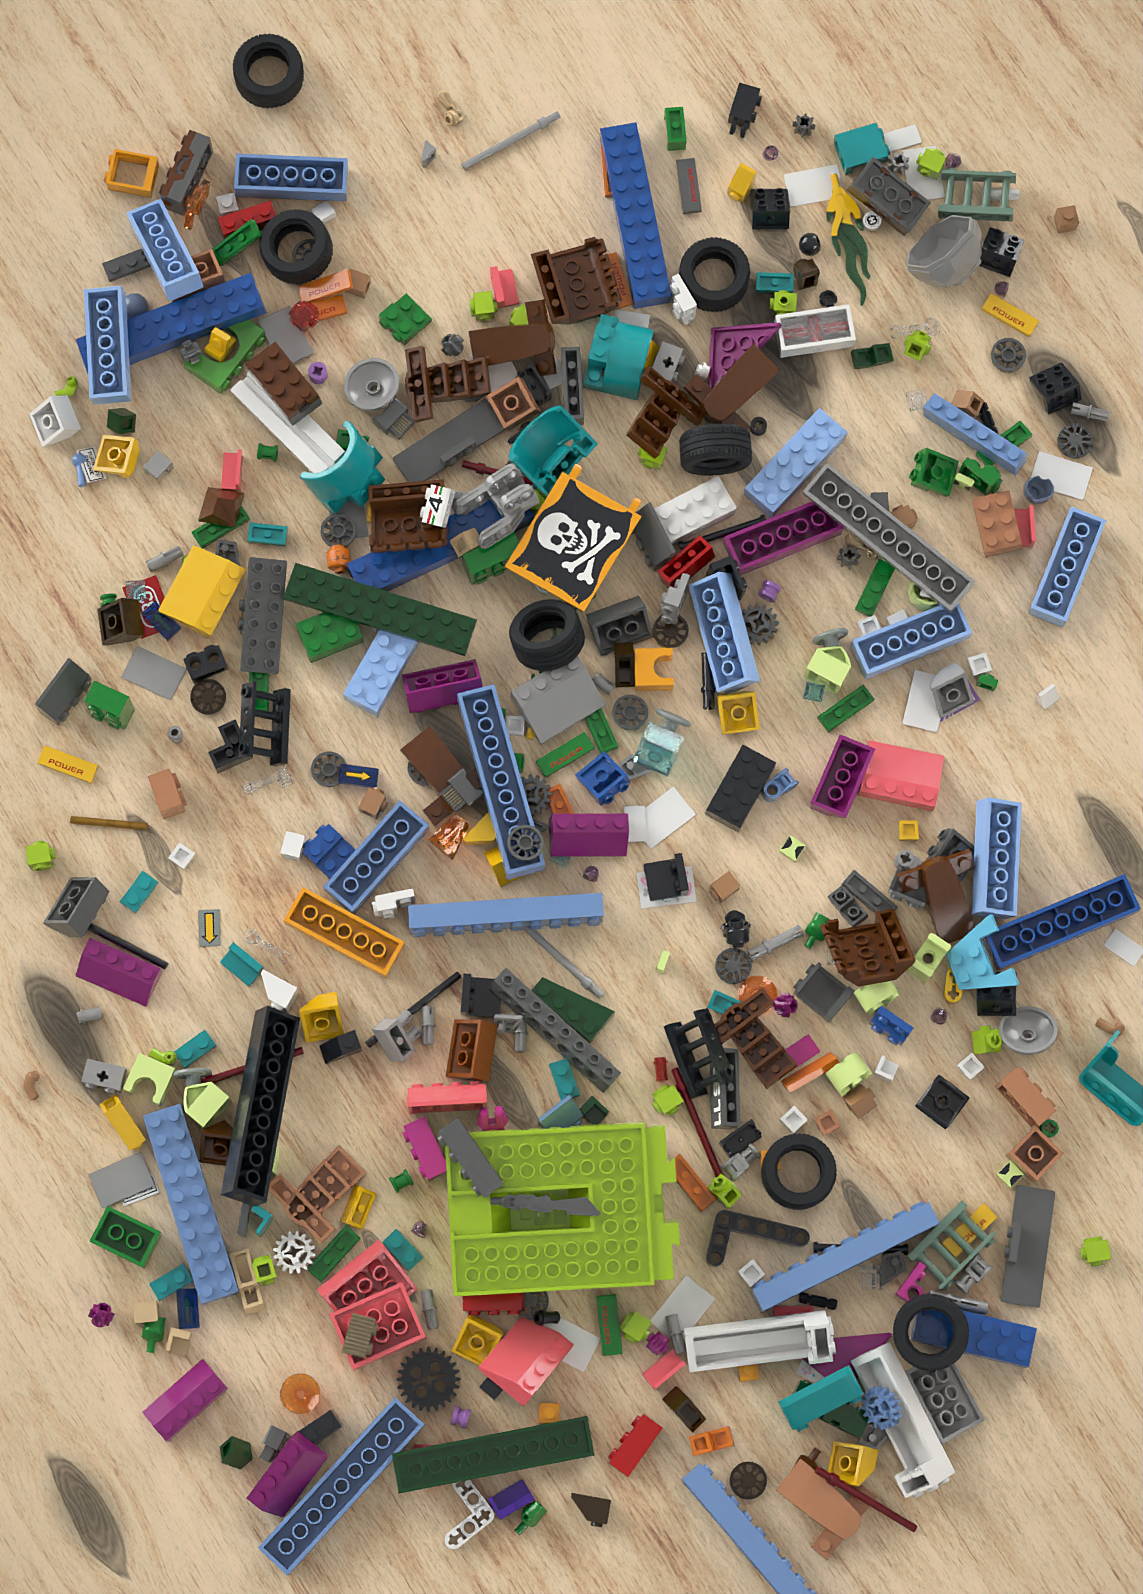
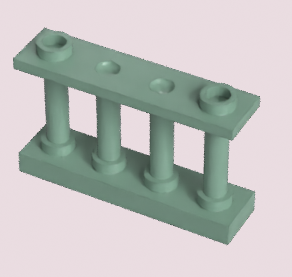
M955 168L942 169V180H947L945 203L939 204L938 208L939 218H948L951 215L971 217L975 220L1013 222V208L1008 206L1010 183L1016 184V173L1007 170L1002 172L964 171ZM954 181H965L964 204L954 205L952 203ZM973 182H984L983 200L980 206L971 205ZM991 182L1002 183L1001 206L999 207L990 206Z
M963 1201L906 1256L911 1263L916 1260L926 1266L941 1282L937 1287L939 1291L942 1288L947 1290L954 1283L952 1278L984 1246L988 1248L995 1241L993 1237L996 1233L994 1231L987 1235L966 1215L967 1212L964 1209L968 1205ZM955 1218L961 1220L982 1240L975 1250L952 1228L951 1222ZM941 1232L947 1233L969 1255L962 1263L956 1260L938 1242L939 1239L937 1237ZM928 1246L930 1248L933 1247L955 1269L948 1277L925 1256L924 1250Z

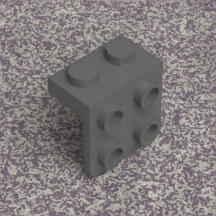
M897 869L888 890L891 898L900 902L902 899L909 901L908 905L917 909L920 906L925 907L924 886L902 893L897 874L902 871Z

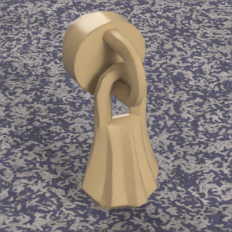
M439 91L437 99L449 111L444 116V121L447 125L454 126L463 120L464 115L456 109L448 91Z
M850 533L845 536L846 546L849 545L850 547L866 550L865 555L868 559H875L877 557L875 552L870 556L869 552L873 553V551L853 534Z

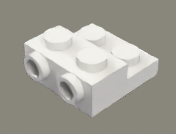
M677 274L672 277L670 285L671 297L674 300L672 313L676 320L679 319L682 324L687 325L695 318L697 304L680 275Z
M413 889L377 895L375 896L376 902H372L375 917L391 919L395 917L394 915L398 914L397 906L408 908V905L415 903Z

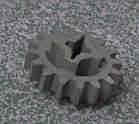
M756 603L755 608L749 605L748 611L742 610L745 626L749 627L752 632L750 633L747 630L748 637L751 639L750 644L757 641V644L760 645L762 640L767 644L768 637L773 639V633L778 631L774 627L779 624V621L774 620L777 614H771L772 608L766 610L765 604L762 608H759L758 603ZM759 618H761L760 626L757 628V631H755V625Z
M529 774L528 779L522 776V784L528 805H537L536 807H529L531 816L534 817L535 812L541 815V809L548 810L546 804L552 803L548 799V797L553 796L552 792H548L551 786L545 785L547 782L545 779L540 781L539 775L535 779H533L531 774ZM534 783L533 786H526L527 784ZM542 790L544 791L543 800L540 797ZM534 793L535 798H529L528 794Z

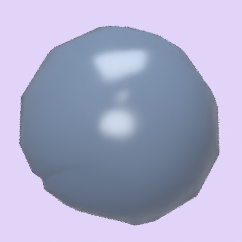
M132 293L126 296L127 319L149 311L147 300L139 293Z
M1035 476L1028 479L1024 484V496L1033 504L1045 503L1054 494V485L1050 479H1042L1040 476Z

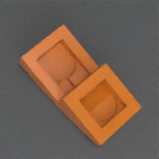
M730 1426L689 1437L694 1456L734 1446Z

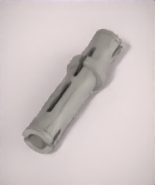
M796 925L788 931L768 941L763 940L762 944L748 949V955L756 952V954L750 956V959L754 961L765 954L769 955L773 950L804 936L803 931H799L801 927Z
M932 1290L929 1291L930 1294H939L955 1301L961 1309L985 1315L987 1313L988 1302L954 1296L950 1292L945 1294Z

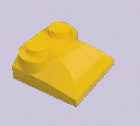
M103 435L93 470L117 474L123 478L131 476L135 470L140 452L138 440L131 437Z
M740 691L717 696L722 735L760 729L755 691Z
M468 1315L451 1352L480 1366L500 1342L503 1332L496 1325L477 1316Z

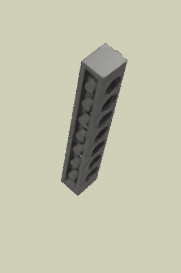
M507 968L492 982L489 989L517 1015H522L523 1020L602 1093L621 1074L618 1069Z

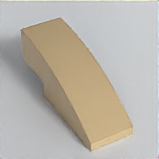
M249 1248L230 1253L246 1314L249 1315L266 1310L260 1286L257 1283L252 1266L253 1262Z

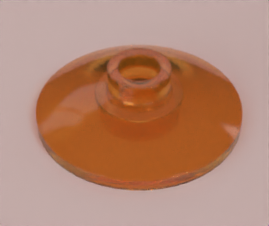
M752 976L741 984L738 996L739 1000L744 1002L755 994V991L764 988L774 1001L777 998V990L773 982L768 978Z
M294 1374L288 1377L281 1387V1401L289 1411L296 1414H304L314 1409L320 1398V1388L311 1376L307 1374ZM299 1390L304 1391V1396L302 1398H299L297 1396V1392Z

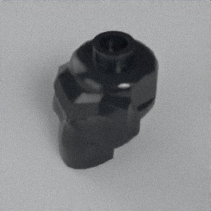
M732 910L726 914V923L721 925V929L727 944L732 945V948H742L744 944L749 942L751 924L745 921L743 913Z

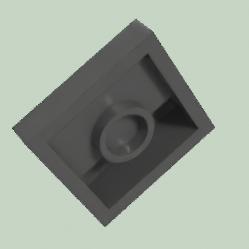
M947 828L939 833V841L928 849V857L926 858L928 860L936 856H949L969 849L974 861V845L955 829ZM968 871L957 875L960 882Z

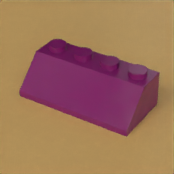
M476 659L401 675L410 713H420L424 710L438 709L451 704L457 705L458 693L483 687Z
M840 734L812 798L810 809L827 816L846 818L875 748Z
M628 813L552 814L548 819L550 857L627 856L629 839Z
M89 938L81 955L75 976L147 1007L160 979L162 970L150 963Z
M202 1359L142 1413L163 1439L169 1442L229 1388Z
M297 1431L288 1440L246 1499L261 1511L284 1517L329 1455Z

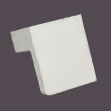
M286 831L280 852L281 857L300 861L305 839L304 835Z
M882 1055L873 1076L891 1083L899 1065L885 1059L886 1056Z

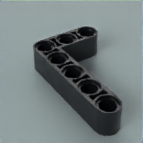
M721 1210L714 1219L706 1262L709 1266L715 1268L723 1263L730 1232L799 1248L804 1247L809 1242L810 1235L803 1228L728 1210ZM722 1214L727 1215L729 1218V1223L726 1225L721 1224L718 1220ZM740 1219H745L748 1222L747 1229L738 1227ZM758 1224H765L767 1226L765 1234L757 1231ZM779 1228L786 1231V1237L783 1239L778 1238L776 1235V1230ZM797 1233L805 1235L806 1240L804 1243L796 1241L795 1235ZM722 1234L725 1238L724 1243H716L714 1236ZM710 1254H719L720 1262H711Z

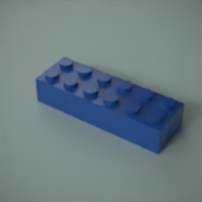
M935 1310L922 1311L915 1315L910 1341L946 1349L953 1338V1325L942 1312ZM963 1311L969 1326V1340L964 1354L1022 1368L1029 1367L1037 1328Z

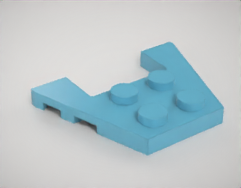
M991 914L946 953L959 990L1020 985L1013 968L996 975L994 974L982 942V938L999 931L995 918Z

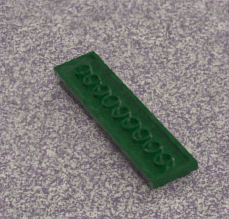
M298 563L294 565L283 597L284 600L462 656H466L477 623V619Z
M587 1416L391 1454L398 1494L595 1456Z

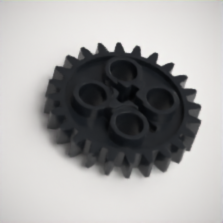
M427 1347L426 1352L419 1348L418 1355L412 1351L413 1358L406 1356L407 1364L400 1363L404 1369L397 1371L402 1375V1377L396 1379V1381L402 1382L397 1388L404 1389L400 1396L407 1395L408 1398L405 1402L413 1401L412 1408L418 1404L419 1411H422L424 1406L428 1412H430L432 1406L438 1411L439 1404L445 1408L444 1401L451 1403L450 1395L457 1396L453 1390L460 1389V1386L455 1384L456 1381L461 1380V1378L455 1377V1374L459 1373L460 1370L453 1369L457 1363L453 1362L450 1364L449 1361L452 1356L445 1358V1351L438 1354V1348H435L434 1352H431L430 1347ZM437 1361L441 1364V1370L434 1373L430 1370V1365ZM414 1367L422 1369V1375L418 1378L411 1376V1370ZM443 1373L446 1374L443 1378L432 1380L430 1385L427 1382L414 1386L411 1385L414 1381L425 1379L426 1374H429L430 1377ZM438 1381L446 1383L445 1391L438 1392L435 1389ZM420 1386H424L427 1389V1394L424 1397L416 1395V1389Z

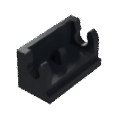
M532 363L528 364L524 371H518L517 377L524 379L538 406L551 400V391Z
M751 1119L722 1139L719 1145L730 1159L746 1149L749 1143L753 1144L760 1139L762 1133L756 1128L755 1122Z

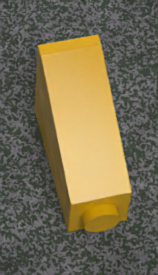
M116 1094L99 1104L129 1151L132 1149L136 1150L144 1144L146 1138Z

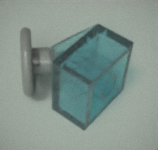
M658 708L656 713L665 718L663 724L660 726L649 722L633 762L668 777L685 738L676 733L679 724L690 727L691 723L680 716Z

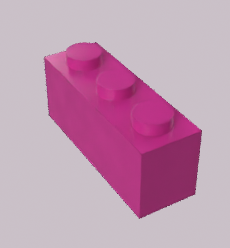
M424 1116L405 1125V1131L402 1134L406 1143L411 1142L413 1149L410 1151L414 1160H419L421 1167L418 1169L422 1178L427 1177L428 1181L447 1173L446 1161L426 1117Z

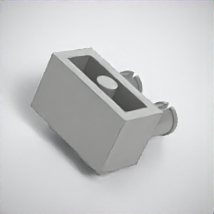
M404 1010L395 1019H383L371 1029L390 1061L404 1062L416 1051L412 1043L422 1036V1032H419L421 1030L417 1026H413L412 1029L405 1033L403 1027L413 1020V1016L409 1017L412 1014L407 1010Z

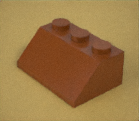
M454 1019L446 1077L489 1082L498 1024L485 1020Z

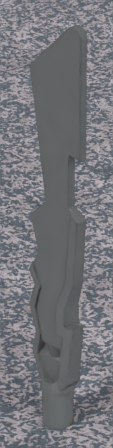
M508 1194L505 1197H491L490 1205H500L504 1208L516 1210L527 1208L532 1211L550 1213L554 1209L567 1210L566 1214L600 1215V1212L587 1197L552 1201L547 1195L537 1198L533 1194L529 1196L525 1194L517 1196Z

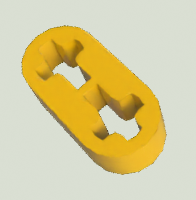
M949 968L945 975L944 999L950 1004H955L961 999L962 990H959L957 982L953 983V977L950 976L953 972ZM952 987H955L954 992L958 994L954 999H951V996L948 995Z

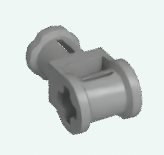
M909 850L900 851L894 859L895 867L902 871L918 867L923 863L920 861V858L914 856ZM903 857L906 858V863H905V864L902 863V860H903L902 858H903Z
M749 1143L747 1149L741 1154L737 1153L735 1156H732L721 1168L728 1172L732 1177L731 1180L734 1182L750 1167L749 1164L756 1158H760L761 1155Z
M979 1253L964 1270L965 1273L960 1279L954 1281V1284L965 1294L969 1292L968 1289L975 1282L978 1283L993 1268L992 1265H988L980 1258L981 1255Z

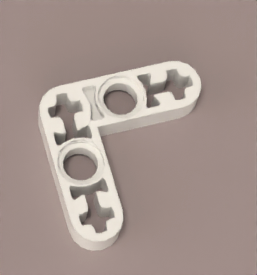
M466 1480L464 1483L467 1488L470 1485L473 1488L465 1496L461 1494V1492H464L461 1486L456 1487L458 1482L452 1483L453 1488L472 1514L445 1536V1544L450 1549L459 1548L491 1523L494 1518L492 1508L471 1480ZM471 1493H475L479 1497V1501L475 1505H471L467 1501V1497ZM481 1510H489L491 1512L489 1514L490 1519L488 1521L486 1519L480 1521L483 1525L479 1528L477 1522L472 1517L476 1515L478 1519L482 1515ZM466 1522H473L475 1524V1531L468 1534L464 1531V1524ZM460 1527L461 1532L467 1538L463 1540L461 1536L457 1540L458 1544L456 1546L454 1544L450 1545L448 1543L450 1541L449 1536L451 1534L453 1536L459 1534L456 1530Z

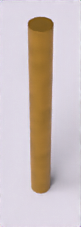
M71 816L70 818L71 824L137 830L148 829V823L79 816Z

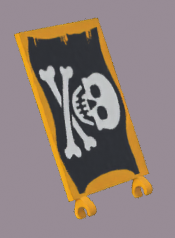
M575 464L569 475L564 472L561 473L505 565V568L585 612L641 519V516L635 513L640 507L641 500L634 498L629 508L622 506L576 480L581 473L582 467Z

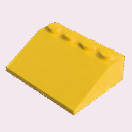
M193 545L158 612L208 639L212 635L246 569L230 560Z

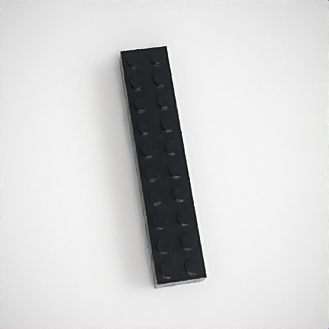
M265 1006L255 1011L221 1190L222 1196L254 1207L267 1202L300 1022L299 1017L270 1006Z

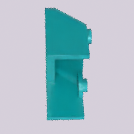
M1117 1030L1081 1072L1079 1081L1132 1126H1139L1143 1123V1086L1115 1064L1119 1058V1053L1111 1044L1120 1034V1031Z
M848 1365L778 1401L792 1430L797 1429L800 1432L808 1428L807 1423L848 1402L851 1405L862 1400L861 1395L864 1393Z

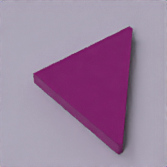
M778 322L711 328L708 385L713 389L724 374L753 343L761 349L781 328V324Z
M879 1333L833 1338L836 1348V1354H832L833 1362L809 1364L808 1357L801 1359L824 1378L849 1365L857 1379L859 1376L851 1360L884 1345L892 1334Z

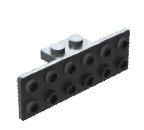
M485 398L394 456L393 461L408 482L426 481L446 467L456 464L460 458L470 455L474 449L505 429L493 407Z
M249 558L246 595L239 602V611H242V617L238 619V630L243 635L241 671L278 674L284 608L283 597L285 594L287 569L286 560Z
M1021 1185L1016 1186L1011 1226H1008L1007 1229L1009 1242L1004 1250L1006 1264L1001 1302L1035 1308L1040 1307L1055 1191Z

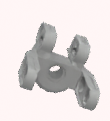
M508 464L496 471L485 480V484H481L456 500L452 506L457 515H467L485 502L492 501L503 518L480 533L477 543L482 549L491 547L513 533L525 516L524 512L539 503L532 485L525 484L522 478L523 475L515 464Z

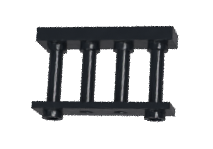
M254 681L242 684L240 740L238 746L239 760L252 758L253 754L270 757V766L277 767L288 764L291 689L282 688L273 691L272 694L256 690V682ZM256 698L272 701V712L255 709ZM255 717L272 720V731L254 728ZM254 735L270 738L271 750L254 747Z
M708 1008L694 1011L696 1019L684 1025L680 1021L664 1026L690 1099L707 1095L706 1087L720 1081L721 1085L736 1081ZM699 1026L702 1037L689 1043L685 1032ZM706 1044L709 1056L696 1061L692 1051ZM713 1063L716 1074L703 1080L699 1069Z

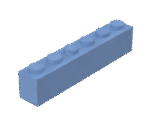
M934 393L924 405V417L1016 476L1026 463V452Z

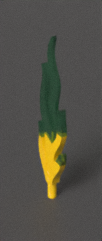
M835 173L830 175L833 188L832 196L827 206L826 219L827 222H830L832 214L835 212V219L831 229L832 244L837 255L840 256L841 249L838 239L841 241L846 254V273L859 289L861 296L860 305L863 306L866 299V287L857 271L856 255L858 254L860 257L862 274L869 280L871 276L867 270L868 249L865 240L853 225L850 214L854 217L856 225L861 231L864 230V225L858 205L844 191L843 187H840L838 175Z

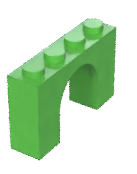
M250 320L224 329L239 342L238 352L232 359L225 362H215L202 354L199 356L200 361L191 364L190 361H184V369L221 394L223 390L226 391L232 383V378L241 373L243 364L252 359L253 351L257 346L261 347L265 341L264 330Z

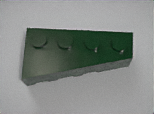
M543 977L531 990L589 1044L615 1014V1011Z
M806 1380L798 1381L792 1394L812 1383ZM850 1402L818 1417V1419L858 1439H861L869 1420L868 1416H863L866 1413L865 1410L858 1406L855 1409L849 1405Z

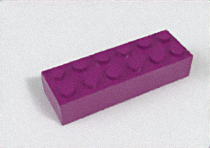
M811 501L724 537L723 544L728 556H732L733 561H737L740 569L738 572L741 576L842 535L843 526Z

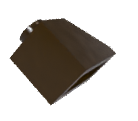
M800 259L794 263L793 272L799 290L817 286L820 271L813 259Z
M633 642L614 643L615 687H635Z
M677 1386L662 1399L692 1433L706 1420L705 1416L690 1398Z
M571 1493L572 1500L585 1519L591 1522V1526L602 1527L603 1524H607L611 1500Z

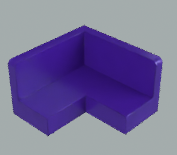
M523 1479L493 1497L488 1498L500 1520L535 1500Z

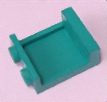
M877 122L834 136L833 143L845 175L852 173L854 168L864 166L872 157L878 161L882 160L883 163L887 162L890 150L888 145L884 144V133L882 128L878 127Z

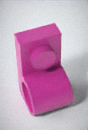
M917 1263L895 1294L905 1302L910 1300L908 1296L910 1289L916 1290L918 1296L923 1294L922 1288L915 1283L916 1280L920 1282L926 1274L923 1271L926 1267L923 1263Z

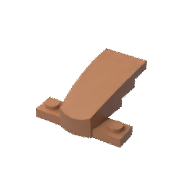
M338 1145L307 1176L298 1189L280 1173L270 1183L269 1191L283 1204L286 1214L293 1222L304 1226L320 1243H323L336 1229L322 1214L343 1197L367 1172Z
M800 1459L776 1491L810 1519L825 1528L811 1548L827 1560L842 1540L850 1538L857 1532L861 1525V1516L869 1508V1505L854 1496H851L847 1501L824 1478L815 1474L814 1469ZM860 1484L857 1488L874 1500L877 1498L863 1485Z

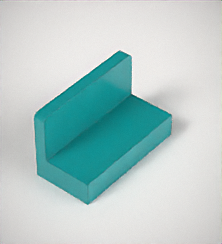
M233 942L228 947L229 951L220 963L247 986H251L262 970H264V967Z
M253 1206L251 1211L263 1220L255 1232L259 1237H262L274 1217L260 1206Z

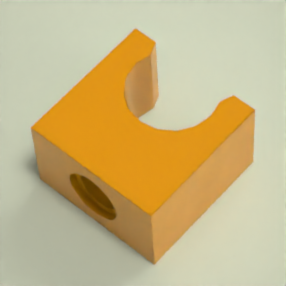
M673 648L634 649L635 691H673L674 679L671 677H659L653 668L660 661H671Z

